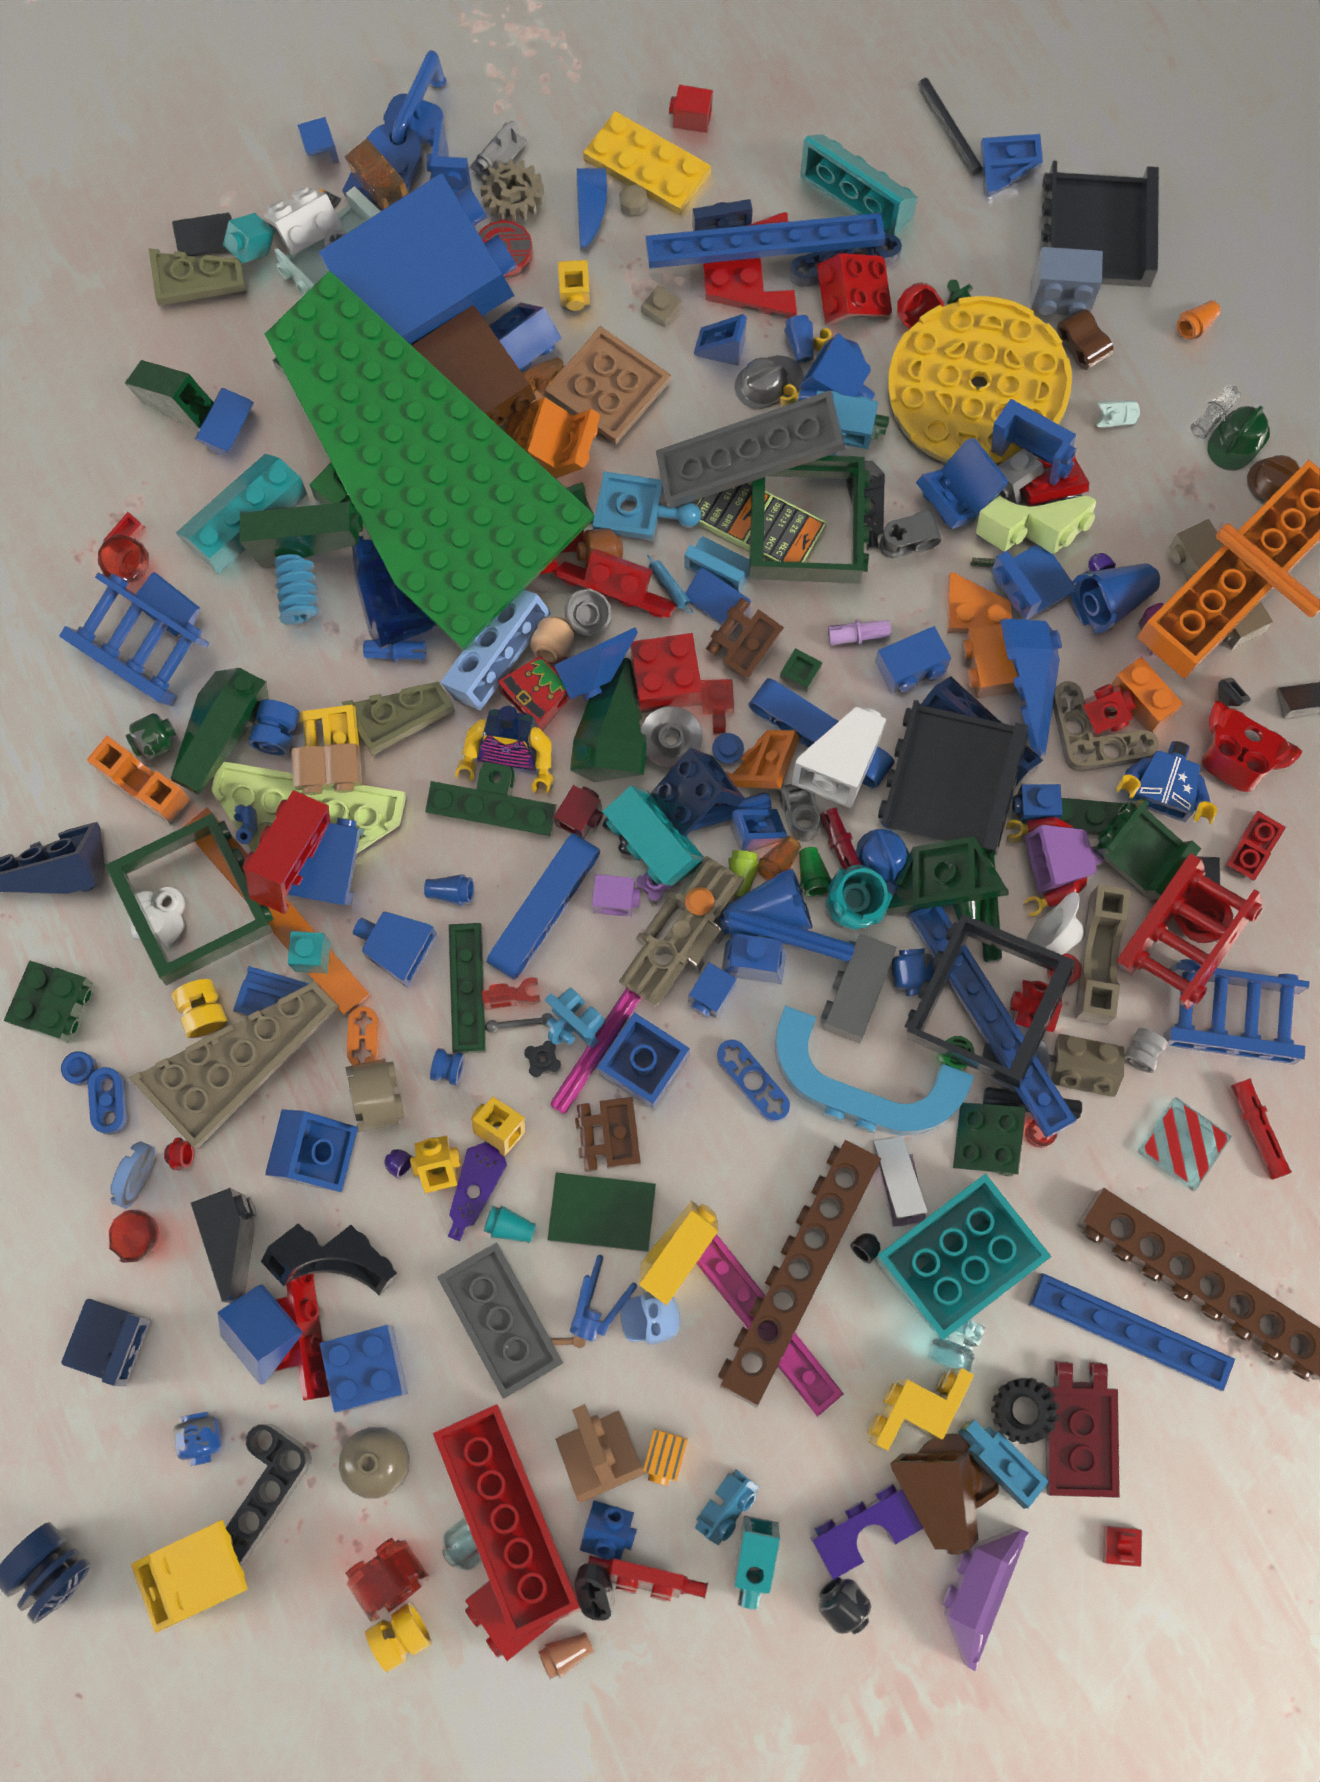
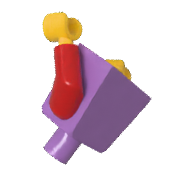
M1057 817L1028 820L1027 824L1024 825L1019 820L1013 819L1006 824L1007 830L1014 828L1020 831L1018 834L1007 836V841L1010 843L1020 842L1023 835L1027 834L1024 838L1038 894H1044L1045 896L1040 899L1031 896L1024 901L1023 905L1035 902L1039 908L1038 911L1029 913L1028 917H1037L1046 906H1049V908L1057 906L1069 893L1076 892L1079 894L1087 886V879L1096 874V865H1101L1104 862V859L1093 851L1096 846H1090L1088 834L1085 830L1074 829L1072 825Z

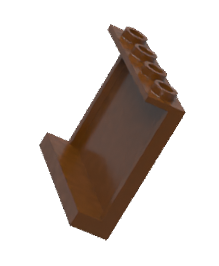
M474 305L412 345L498 426H501L508 417L517 411L526 409L536 399L530 383Z

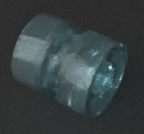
M972 1320L967 1321L952 1333L964 1338L963 1345L950 1341L952 1334L943 1341L940 1338L933 1339L927 1358L951 1369L963 1368L970 1372L976 1357L972 1349L973 1347L980 1346L986 1328Z

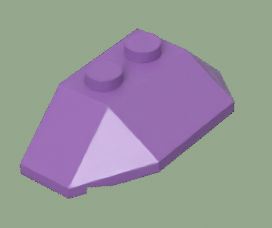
M1018 1527L977 1542L967 1553L961 1554L956 1565V1571L960 1572L955 1586L949 1585L943 1598L942 1605L946 1606L944 1614L963 1663L976 1671L1029 1533Z

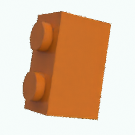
M1001 624L970 628L966 639L962 641V653L964 659H969L968 684L970 688L975 689L976 698L1014 693L1016 687L1013 679L1017 677V671L1013 661L1008 660Z
M1142 657L1117 674L1111 684L1112 687L1121 684L1124 692L1130 691L1136 704V708L1132 709L1133 716L1145 730L1155 732L1172 719L1183 705L1181 700Z

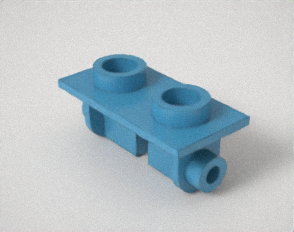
M737 1469L732 1474L728 1473L715 1492L724 1500L723 1504L720 1507L710 1499L696 1518L698 1523L695 1529L719 1546L722 1541L727 1540L734 1532L735 1522L742 1511H747L753 1505L759 1486Z

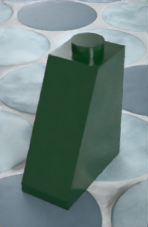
M141 360L125 382L126 386L142 403L196 432L199 431L213 404L210 397L189 373Z

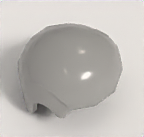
M591 588L575 591L564 607L566 622L576 634L582 636H594L603 632L611 620V605L603 594Z

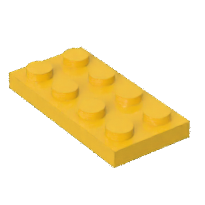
M617 111L611 115L583 151V160L597 168H606L607 174L626 185L638 184L646 189L647 197L678 215L681 214L711 174L710 164Z

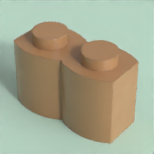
M357 744L292 748L293 785L297 790H302L304 795L322 794V789L334 788V791L337 793L353 792L354 786L362 785L360 747Z

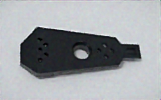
M865 461V470H869L871 483L869 488H864V497H870V502L875 506L869 510L868 516H864V524L872 528L869 531V542L866 546L867 550H879L878 536L884 531L885 473L873 461ZM845 479L852 504V479Z

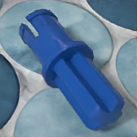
M365 640L363 655L366 659H393L394 663H397L398 660L425 661L426 652H413V649L425 650L426 641Z

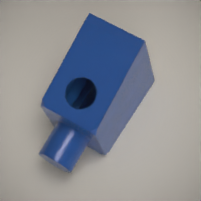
M383 912L376 924L361 917L353 929V935L366 941L362 948V953L365 957L407 988L437 935L434 927L427 923L389 912Z
M734 934L725 943L722 970L735 978L782 984L786 950L782 941L778 939Z

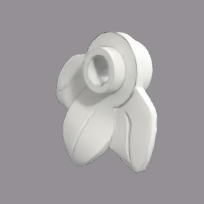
M164 887L157 892L142 891L137 893L155 933L158 934L161 941L167 947H171L179 939L184 929V921L181 916L185 906L184 896L173 887ZM172 898V904L169 907H163L164 899ZM131 922L132 938L135 940L140 939L133 923Z

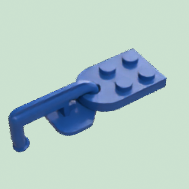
M429 50L408 94L401 93L391 99L383 116L385 124L378 126L368 135L342 190L345 197H347L346 193L355 186L379 210L383 211L408 194L422 163V145L430 142V128H435L436 118H443L444 121L441 108L436 104L423 100L429 84L437 88L443 87L446 84V77L443 74L439 56L434 50Z

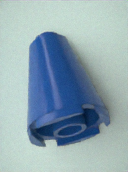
M1148 563L1082 573L1072 582V585L1076 583L1075 592L1071 593L1074 611L1084 626L1090 624L1095 628L1092 632L1104 633L1113 628L1159 589L1160 574L1156 568Z
M788 869L780 872L727 905L723 910L724 915L719 916L724 934L730 933L731 936L734 934L759 936L726 925L728 913L732 908L802 929H812L810 913L801 894L802 889L794 870Z

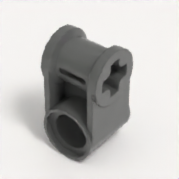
M921 511L912 516L888 522L879 542V549L882 554L889 558H898L915 552L927 551L938 546L942 542V538L932 512Z
M782 783L781 789H777L781 807L785 812L791 835L801 842L812 840L817 835L820 823V814L815 794L792 784L784 785ZM806 818L813 825L804 828L799 826L797 821Z

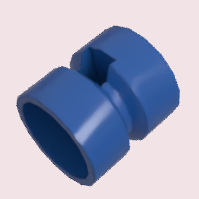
M261 700L255 716L258 724L252 727L248 740L249 746L266 754L287 756L293 739L289 732L296 729L299 710L281 701Z

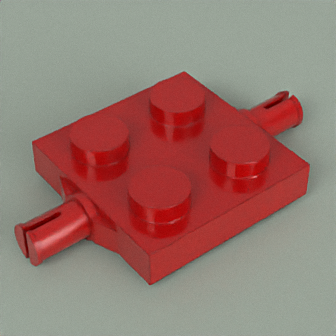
M589 1555L588 1563L597 1564L605 1568L609 1573L611 1582L616 1583V1590L636 1594L637 1588L651 1591V1598L665 1602H671L673 1597L679 1598L680 1594L684 1595V1593L703 1597L704 1599L706 1597L707 1582L687 1579L685 1575L622 1560H606Z

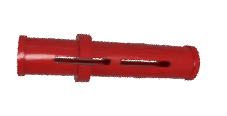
M1251 1078L1231 1085L1230 1087L1243 1113L1240 1116L1243 1121L1246 1120L1271 1180L1292 1173L1266 1115V1112H1268L1266 1105L1262 1106Z

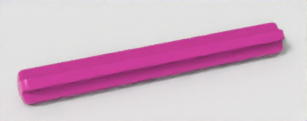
M625 988L606 1017V1022L595 1034L599 1042L593 1048L589 1045L587 1046L552 1099L550 1105L553 1109L562 1114L567 1112L642 997Z

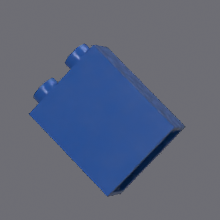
M442 173L318 252L328 270L337 276L411 346L472 305L483 316L515 296L504 277L517 268L512 256L499 235L485 243L482 241L474 227L488 218L469 185L454 193Z

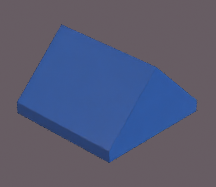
M264 1285L256 1286L217 1312L220 1336L260 1385L266 1383L303 1334L301 1329Z

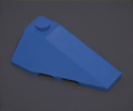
M1001 620L1008 660L1013 661L1015 670L1019 673V676L1013 679L1016 689H1018L1021 700L1026 701V705L1021 707L1024 723L1029 726L1028 739L1030 747L1039 757L1045 756L1060 662L1058 649L1062 648L1059 632L1057 630L1053 631L1047 621Z

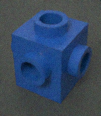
M594 1500L579 1551L598 1556L602 1559L621 1560L624 1549H632L637 1529L630 1527L634 1512Z

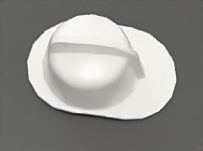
M1076 892L1069 893L1057 906L1041 917L1032 927L1027 941L1061 955L1077 945L1083 936V925L1075 916L1079 908L1080 895Z

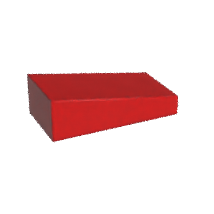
M127 512L103 541L119 554L145 526Z

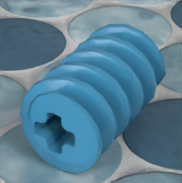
M295 554L278 556L274 564L276 567L275 576L277 578L276 587L279 590L277 593L279 600L278 609L281 613L279 619L286 625L305 623L319 613V609L313 606L318 602L317 596L313 595L317 590L316 585L311 583L316 579L315 574L310 572L314 569V563Z

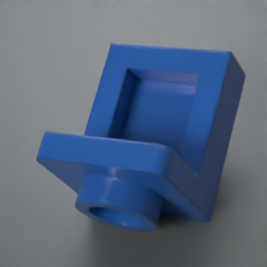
M1022 784L1017 795H1013L1012 798L1013 814H1018V820L1022 824H1025L1028 819L1057 817L1060 819L1063 815L1061 784Z

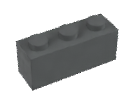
M861 933L856 942L849 941V943L854 945L853 956L849 960L845 972L838 970L832 989L838 990L834 1002L827 1000L821 1015V1019L826 1020L823 1030L859 1044L864 1037L897 948Z

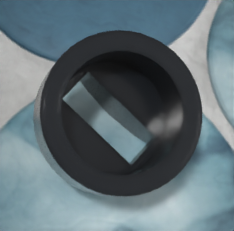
M871 1233L859 1235L850 1244L854 1254L869 1264L880 1252V1243L877 1237Z

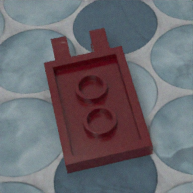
M1054 1361L1056 1387L1047 1386L1046 1389L1053 1391L1055 1394L1053 1399L1055 1403L1058 1402L1059 1408L1056 1409V1414H1059V1420L1055 1422L1054 1425L1056 1427L1053 1432H1050L1046 1437L1047 1494L1049 1496L1120 1498L1118 1389L1108 1388V1365L1089 1362L1090 1382H1073V1363Z

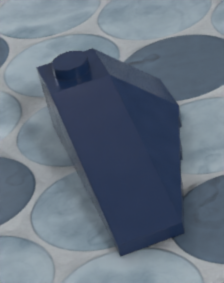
M98 822L58 833L60 839L45 846H42L40 841L36 842L16 858L13 854L0 857V892L68 894L79 890L80 892H87L94 889L105 871L101 831Z

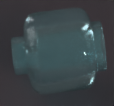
M463 1517L443 1535L445 1548H443L442 1553L449 1565L452 1567L458 1566L460 1569L468 1571L482 1563L467 1521Z

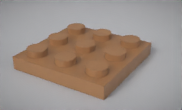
M599 326L544 391L546 397L572 415L588 409H593L601 414L597 424L598 433L616 445L670 383L671 374Z

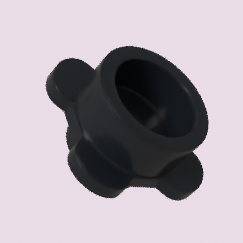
M545 1041L543 1045L537 1047L528 1046L525 1049L524 1056L529 1059L531 1066L529 1073L531 1076L538 1078L542 1074L557 1072L560 1069L561 1062L556 1059L554 1052L556 1045L551 1041ZM541 1056L546 1058L544 1062L539 1060Z

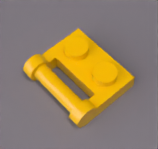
M354 705L299 712L300 723H303L305 747L318 746L316 722L318 721L323 723L325 746L334 744H357L359 746L356 709Z

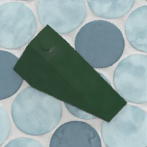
M624 658L612 680L600 686L602 692L589 698L573 740L570 771L592 782L644 775L647 742L645 735L641 733L639 723L642 715L641 710L636 707L635 694L637 688L631 659Z
M241 668L214 672L197 695L171 775V781L198 795L201 793L255 722L259 702L269 699L267 682Z

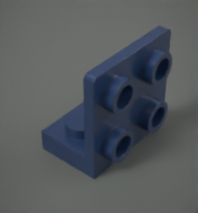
M693 748L687 750L651 792L657 804L682 836H687L716 803L720 805L725 803L737 807L745 799L712 755Z
M86 1299L61 1364L101 1378L103 1383L112 1386H126L151 1319L93 1299Z

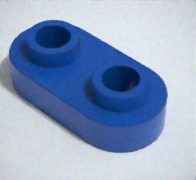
M109 1067L99 1068L91 1074L88 1080L90 1122L95 1130L106 1135H112L121 1131L127 1121L125 1083L122 1075L116 1070ZM112 1080V1088L109 1091H104L103 1086L105 1082ZM109 1113H114L115 1120L112 1123L107 1124V1115Z

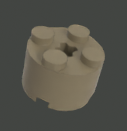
M384 1058L346 1066L347 1076L354 1075L348 1077L355 1118L356 1121L363 1120L362 1123L357 1124L358 1132L399 1124L398 1119L404 1118V1110L400 1094L393 1095L392 1086H397L393 1061L386 1063Z

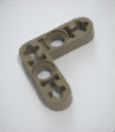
M1064 681L1056 687L1053 709L1065 761L1072 770L1083 772L1138 762L1143 757H1152L1157 751L1159 741L1156 735L1148 730L1093 737L1090 721L1083 707L1084 696L1080 686L1072 681ZM1064 691H1067L1068 696H1074L1070 702L1071 711L1067 713L1066 698H1060ZM1070 719L1078 720L1082 725V731L1080 733L1069 732L1066 728V721ZM1140 740H1142L1143 744H1149L1146 752H1143L1142 747L1132 748L1128 753L1129 755H1127L1128 747L1136 746ZM1108 743L1115 744L1120 750V756L1117 758L1108 757L1104 753V745ZM1094 746H1096V754L1087 756L1084 762H1081L1080 757H1074L1078 749L1081 750L1082 754H1090L1094 751Z

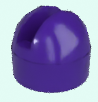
M1106 553L1094 554L1088 561L1089 572L1116 567V563Z
M394 1149L384 1159L385 1168L391 1175L400 1179L411 1168L410 1158L413 1156L404 1150Z

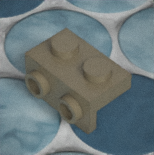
M1058 1034L1055 1044V1067L1050 1077L1054 1085L1115 1097L1124 1077V1046Z

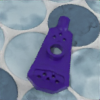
M487 1142L468 1148L465 1154L449 1213L453 1224L447 1237L457 1241L461 1240L466 1227L475 1225L500 1177H502L508 1166L505 1157L499 1153V1150ZM473 1185L479 1187L480 1194L477 1198H470L467 1191L469 1187Z

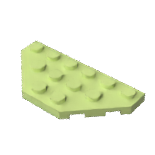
M223 762L217 770L211 788L212 793L237 830L240 829L243 822H238L233 817L236 814L234 811L236 806L239 804L251 805L256 810L258 832L247 843L253 852L256 851L260 844L259 840L264 828L267 825L271 826L274 822L276 810L283 799L287 800L293 790L303 794L302 790H297L293 785V773L230 762ZM367 785L354 786V791L347 793H337L334 791V788L322 789V794L306 795L329 805L331 823H337V818L357 821L356 827L365 829L364 835L359 837L357 853L400 826L406 800V794L403 791Z

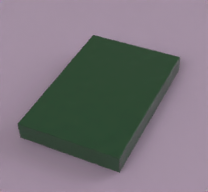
M556 1173L547 1240L648 1252L656 1184Z

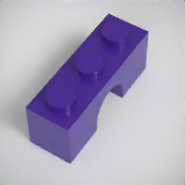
M891 1484L875 1493L877 1500L865 1506L864 1502L861 1501L846 1509L847 1517L834 1523L831 1518L814 1528L816 1534L810 1537L833 1580L864 1563L857 1548V1538L865 1527L869 1525L882 1526L891 1542L895 1545L924 1529L901 1486L895 1488L894 1484Z

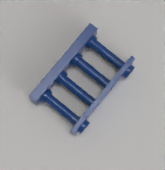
M98 572L95 578L108 587L84 626H79L77 630L65 626L59 637L157 702L171 706L177 695L168 690L170 678L193 642L206 648L210 642L201 637L203 631L187 621L185 625H182L127 589L126 587L129 583L114 573L108 577ZM121 594L130 600L132 604L108 643L104 642L103 645H100L94 641L96 638L94 633L117 595ZM145 610L156 617L157 620L133 659H128L126 662L118 657L121 653L119 648L141 612ZM169 626L182 634L158 675H153L150 678L143 673L146 669L143 666Z
M1184 959L1180 960V963L1177 962L1170 970L1191 982L1201 966L1193 960ZM1217 968L1208 981L1215 982L1211 1028L1207 1029V1032L1195 1030V1026L1192 1025L1193 1004L1187 1010L1180 1003L1178 1023L1165 1031L1163 1037L1168 1041L1167 1046L1295 1065L1305 1059V1046L1295 1045L1294 1040L1291 1039L1294 994H1300L1308 989L1310 981L1298 980L1299 976L1294 974H1279L1276 977ZM1228 984L1247 987L1244 1033L1240 1034V1036L1228 1035V1031L1225 1030ZM1261 989L1280 992L1277 1038H1274L1273 1041L1261 1040V1035L1258 1034Z

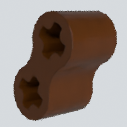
M1081 310L1057 324V334L1061 338L1062 343L1071 350L1077 364L1083 370H1088L1113 356L1114 348L1112 341L1098 327L1094 316L1089 310Z

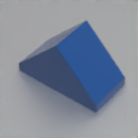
M741 314L701 327L694 354L698 357L738 366L746 338L747 317Z
M740 809L732 812L731 828L739 850L751 852L788 838L777 809Z

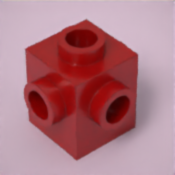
M1111 684L1099 687L1093 691L1094 696L1084 700L1083 707L1096 734L1108 729L1111 732H1116L1129 725L1128 721L1133 719L1132 709L1136 708L1130 691L1124 692L1121 684L1112 687ZM1112 706L1115 709H1108L1107 707Z
M1022 980L1019 992L1013 991L1010 1010L1015 1011L1016 1025L1029 1028L1046 992L1047 983ZM1062 998L1046 1030L1048 1032L1054 1033L1062 1008Z

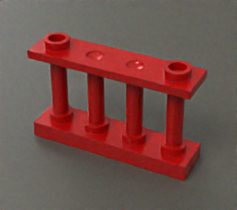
M1191 853L1116 960L1120 969L1131 976L1136 969L1141 970L1143 968L1181 991L1183 994L1179 1000L1182 1007L1189 1010L1193 1003L1197 1005L1203 999L1207 991L1206 983L1248 922H1255L1263 910L1259 891L1254 889L1247 900L1205 877L1202 859ZM1192 888H1200L1239 912L1227 927L1187 904V899L1185 898ZM1180 914L1220 938L1210 954L1168 931L1169 927L1167 924L1173 915L1178 916ZM1155 942H1163L1202 965L1191 982L1150 958L1148 951Z

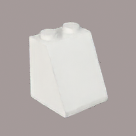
M855 707L798 757L792 785L852 808L880 742L887 719L881 717V714L876 710Z

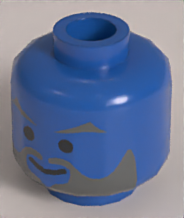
M925 948L899 950V955L892 959L894 986L897 989H905L906 996L918 995L924 981H931L935 972L932 969L934 957L929 953H925Z
M208 1412L180 1417L181 1423L173 1428L177 1457L181 1460L190 1459V1466L212 1462L211 1455L218 1453L222 1448L218 1420L214 1417H209Z

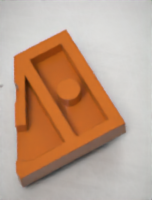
M767 730L757 740V743L742 755L741 760L743 763L732 774L728 771L726 774L736 787L781 789L800 739L798 734L794 730Z

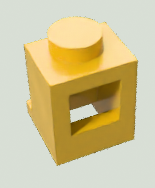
M588 260L559 261L558 274L561 306H567L569 310L578 311L583 309L584 305H590Z
M494 1096L485 1105H479L471 1118L473 1133L497 1148L504 1157L525 1134V1117Z

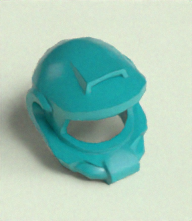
M858 864L847 869L839 868L828 887L829 894L826 899V909L831 919L842 927L851 930L867 928L883 920L891 902L892 894L887 891V885L883 877L868 867Z

